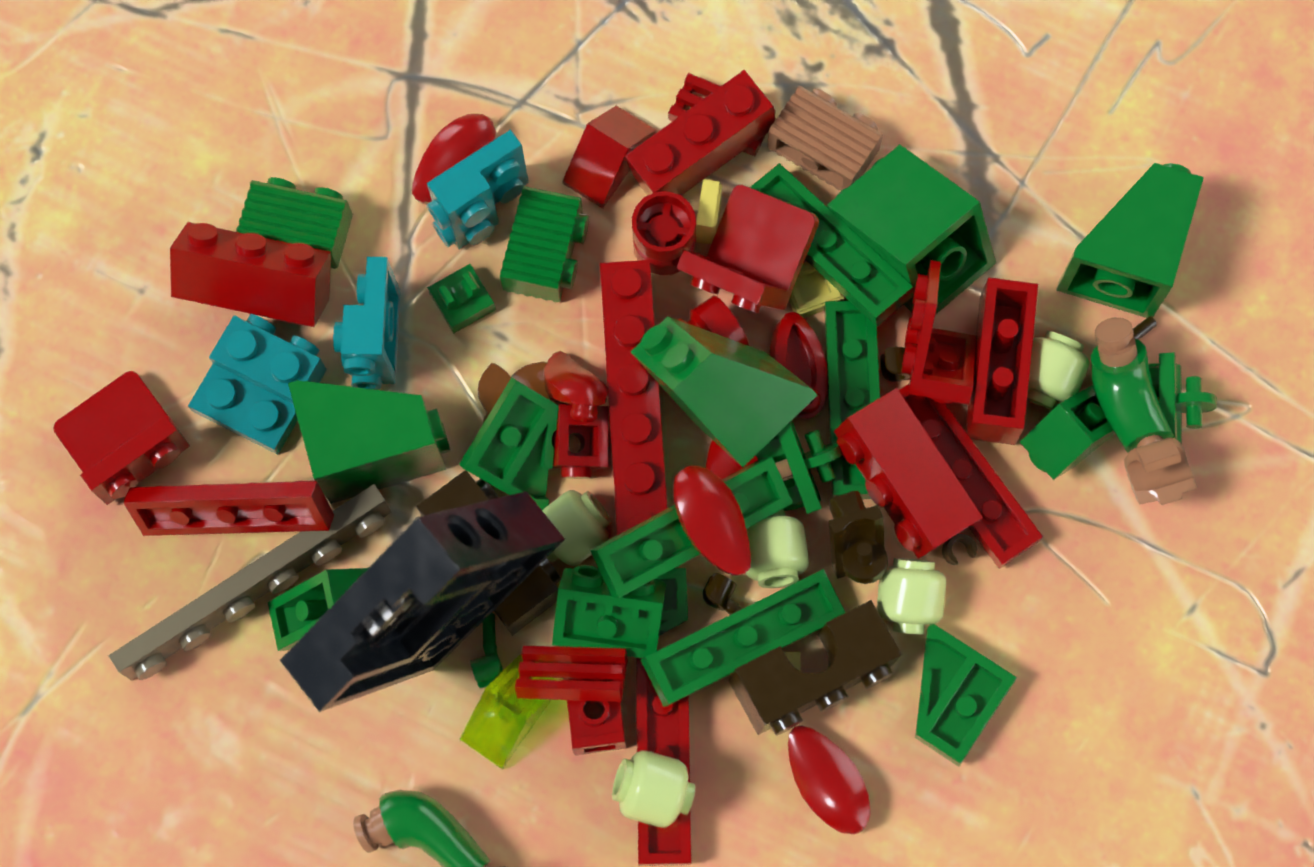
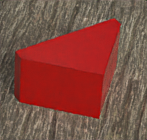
M617 105L587 123L562 180L563 184L599 207L604 208L630 171L625 155L656 134V129Z

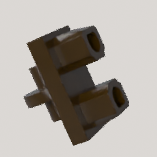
M852 491L831 498L829 506L834 519L829 520L828 524L832 567L837 579L847 575L854 582L862 584L878 581L886 573L888 567V557L884 545V520L879 506L866 508L859 491Z

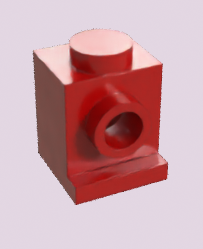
M558 404L557 428L552 435V446L554 448L552 468H561V478H592V469L608 467L609 406L597 407L598 417L594 422L574 421L570 416L571 404ZM570 434L577 436L580 441V449L576 453L569 450Z
M583 679L584 681L607 682V680L603 679ZM567 700L571 744L574 755L626 749L620 702L597 701L604 706V713L598 719H590L584 714L586 705L593 701Z

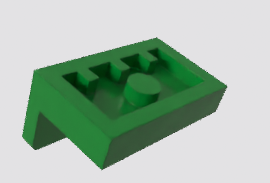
M582 565L574 569L565 568L558 588L552 645L560 647L626 649L627 656L644 658L656 652L666 583L654 579L621 598H612L597 567Z

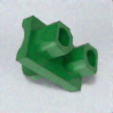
M1175 352L1159 353V363L1148 364L1156 396L1159 397L1161 409L1174 434L1173 438L1182 444V413H1186L1187 428H1201L1202 413L1216 409L1217 397L1214 394L1202 392L1201 377L1197 376L1186 378V392H1182L1181 365L1176 364Z
M790 421L756 454L758 460L763 457H773L775 463L787 459L792 475L783 478V482L793 504L782 510L788 511L805 507L808 514L822 509L820 504L821 496L810 468H817L822 482L833 480L836 478L831 461L842 456V452L837 443L824 445L819 430H814L804 435L810 449L809 452L804 453L794 423Z

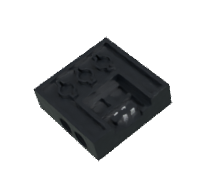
M527 491L419 516L280 661L319 712L433 671L565 538Z

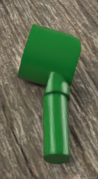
M491 613L482 622L485 656L470 660L474 678L479 688L497 684L504 677V671L497 653L494 613Z

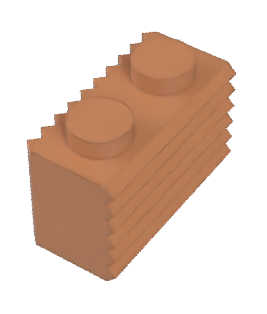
M799 86L776 118L774 124L771 125L768 131L767 147L771 151H775L779 156H784L787 161H792L795 166H800L804 171H809L811 175L817 176L828 185L834 186L836 190L842 191L865 173L880 150L883 134L878 132L875 122L860 113H855L851 116L837 108L836 101L826 92L819 89H813L810 92Z

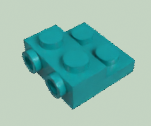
M511 129L427 183L432 201L426 204L435 220L432 222L435 231L447 247L455 244L458 249H461L469 243L476 245L487 239L493 233L495 226L499 224L495 204L498 202L504 204L512 201L522 193L523 186L529 183L522 144Z
M367 257L366 274H358L357 301L358 304L364 305H344L343 322H335L333 344L334 351L341 352L344 372L352 375L351 386L378 390L382 388V384H395L400 288L388 257Z
M250 314L245 321L233 315L209 356L213 364L188 407L192 412L278 455L298 421L288 383L297 380L320 383L327 369L321 358L317 357L319 349L311 342L295 335L290 342H287L273 335L276 327L265 319Z

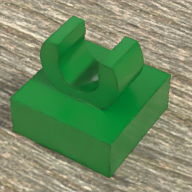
M471 264L427 287L430 296L453 334L496 310L495 303Z

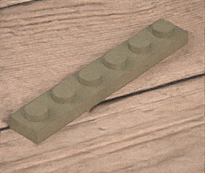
M375 484L333 510L334 518L329 531H301L108 655L118 672L131 681L137 677L140 680H144L155 675L166 666L167 662L165 659L182 648L184 651H189L200 646L211 636L209 630L226 619L228 622H234L243 618L255 608L254 601L270 591L272 594H277L286 590L299 579L297 574L311 564L315 563L316 566H320L331 561L342 551L341 545L356 535L363 538L377 531L384 525V517L392 512Z

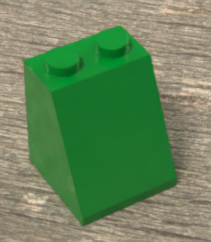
M900 144L885 157L876 161L872 168L848 188L839 192L836 198L827 204V207L901 274L913 286L914 291L918 274L928 275L930 260L941 262L936 314L996 264L980 201ZM913 297L904 304L911 313L914 306Z
M1154 163L1078 244L1058 282L1056 291L1141 317H1153L1173 287L1204 177L1192 174L1188 168L1179 164L1167 163L1161 165Z
M668 316L659 325L650 328L643 335L641 342L631 351L632 355L691 420L742 467L817 396L812 388L766 352Z
M300 380L288 383L313 478L318 482L330 504L355 497L373 484L379 490L446 470L442 454L451 452L447 434L438 410L428 411L422 395Z

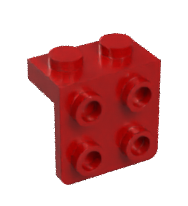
M737 185L731 192L707 256L683 250L676 269L692 275L691 285L716 295L719 294L720 289L733 293L731 303L756 313H759L761 306L785 310L818 228L819 219L809 211L748 186Z
M930 260L928 275L918 274L913 297L912 317H909L904 342L905 351L901 373L910 374L908 392L910 395L928 397L943 404L957 402L969 405L974 383L976 335L933 328L937 308L941 262Z
M134 371L122 374L58 419L53 426L54 433L83 472L80 476L106 505L115 499L126 496L130 487H136L139 482L156 470L168 466L178 458L180 453L190 447L187 440L144 381Z

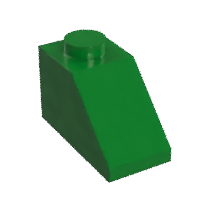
M1091 385L1059 403L1020 443L1029 452L1032 463L1055 480L1078 465L1111 438L1115 432L1099 404L1094 386Z
M368 568L326 569L268 601L277 650H290Z

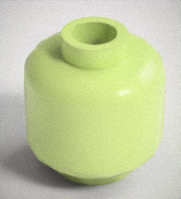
M1047 331L1045 337H1034L1027 400L1042 407L1052 409L1055 401L1063 402L1077 394L1090 365L1089 359L1082 353L1084 345L1052 331Z
M569 490L542 510L565 538L547 557L552 563L559 558L570 566H577L592 555L591 549L609 540L610 535L607 526L612 523V520L602 504L589 491L582 495L575 490Z
M780 510L747 528L751 565L746 575L758 581V585L763 588H782L798 582V575L802 574L809 566L803 523L794 517L785 516V511Z
M894 558L893 566H888L886 573L879 579L877 611L881 618L894 622V632L924 634L925 625L938 623L943 618L946 593L945 575L935 570V562Z
M646 750L637 752L630 760L625 758L622 760L612 789V799L619 802L620 812L625 817L661 828L670 826L676 820L679 813L688 814L695 795V784L688 782L687 767L683 762Z

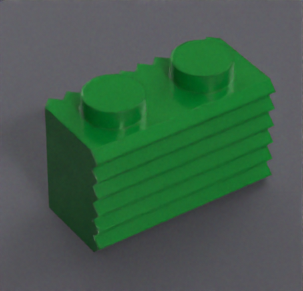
M270 177L267 183L254 180L250 182V189L247 191V199L244 202L242 216L239 218L236 232L244 234L256 233L268 239L292 244L304 243L312 248L331 251L330 267L336 269L339 266L353 213L348 201L344 200L343 195L335 190L318 187L315 188L314 193L297 190L292 182L285 179Z
M523 186L502 269L500 270V280L504 291L533 296L536 299L542 298L546 301L551 300L557 303L561 301L564 288H573L578 268V260L571 259L575 242L584 244L589 225V215L583 214L580 197Z

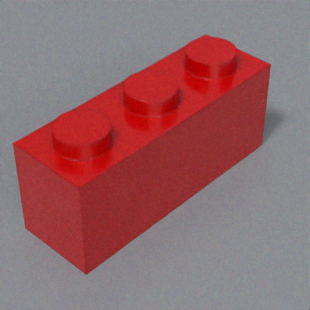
M744 69L625 155L631 175L647 195L654 192L670 191L682 196L744 151L752 142L766 135L776 120L774 106Z
M187 222L170 247L171 297L315 327L329 302L331 251L312 248L304 243L292 244L268 239L256 233L244 234L220 229L208 223L196 224Z
M990 277L986 281L979 303L974 383L970 404L968 405L966 433L972 440L1015 445L1024 430L1039 285L1037 283Z
M897 388L851 415L834 430L838 437L837 444L841 449L843 457L849 463L856 464L866 480V490L870 498L876 505L885 508L895 524L894 531L899 542L907 550L913 551L917 559H920L983 518Z

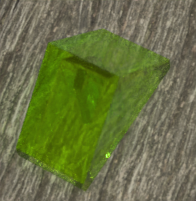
M521 655L511 662L485 688L459 739L501 770L506 766L551 702L550 699L517 698L515 682L516 679H519V663L523 662ZM532 677V679L556 680L555 678Z

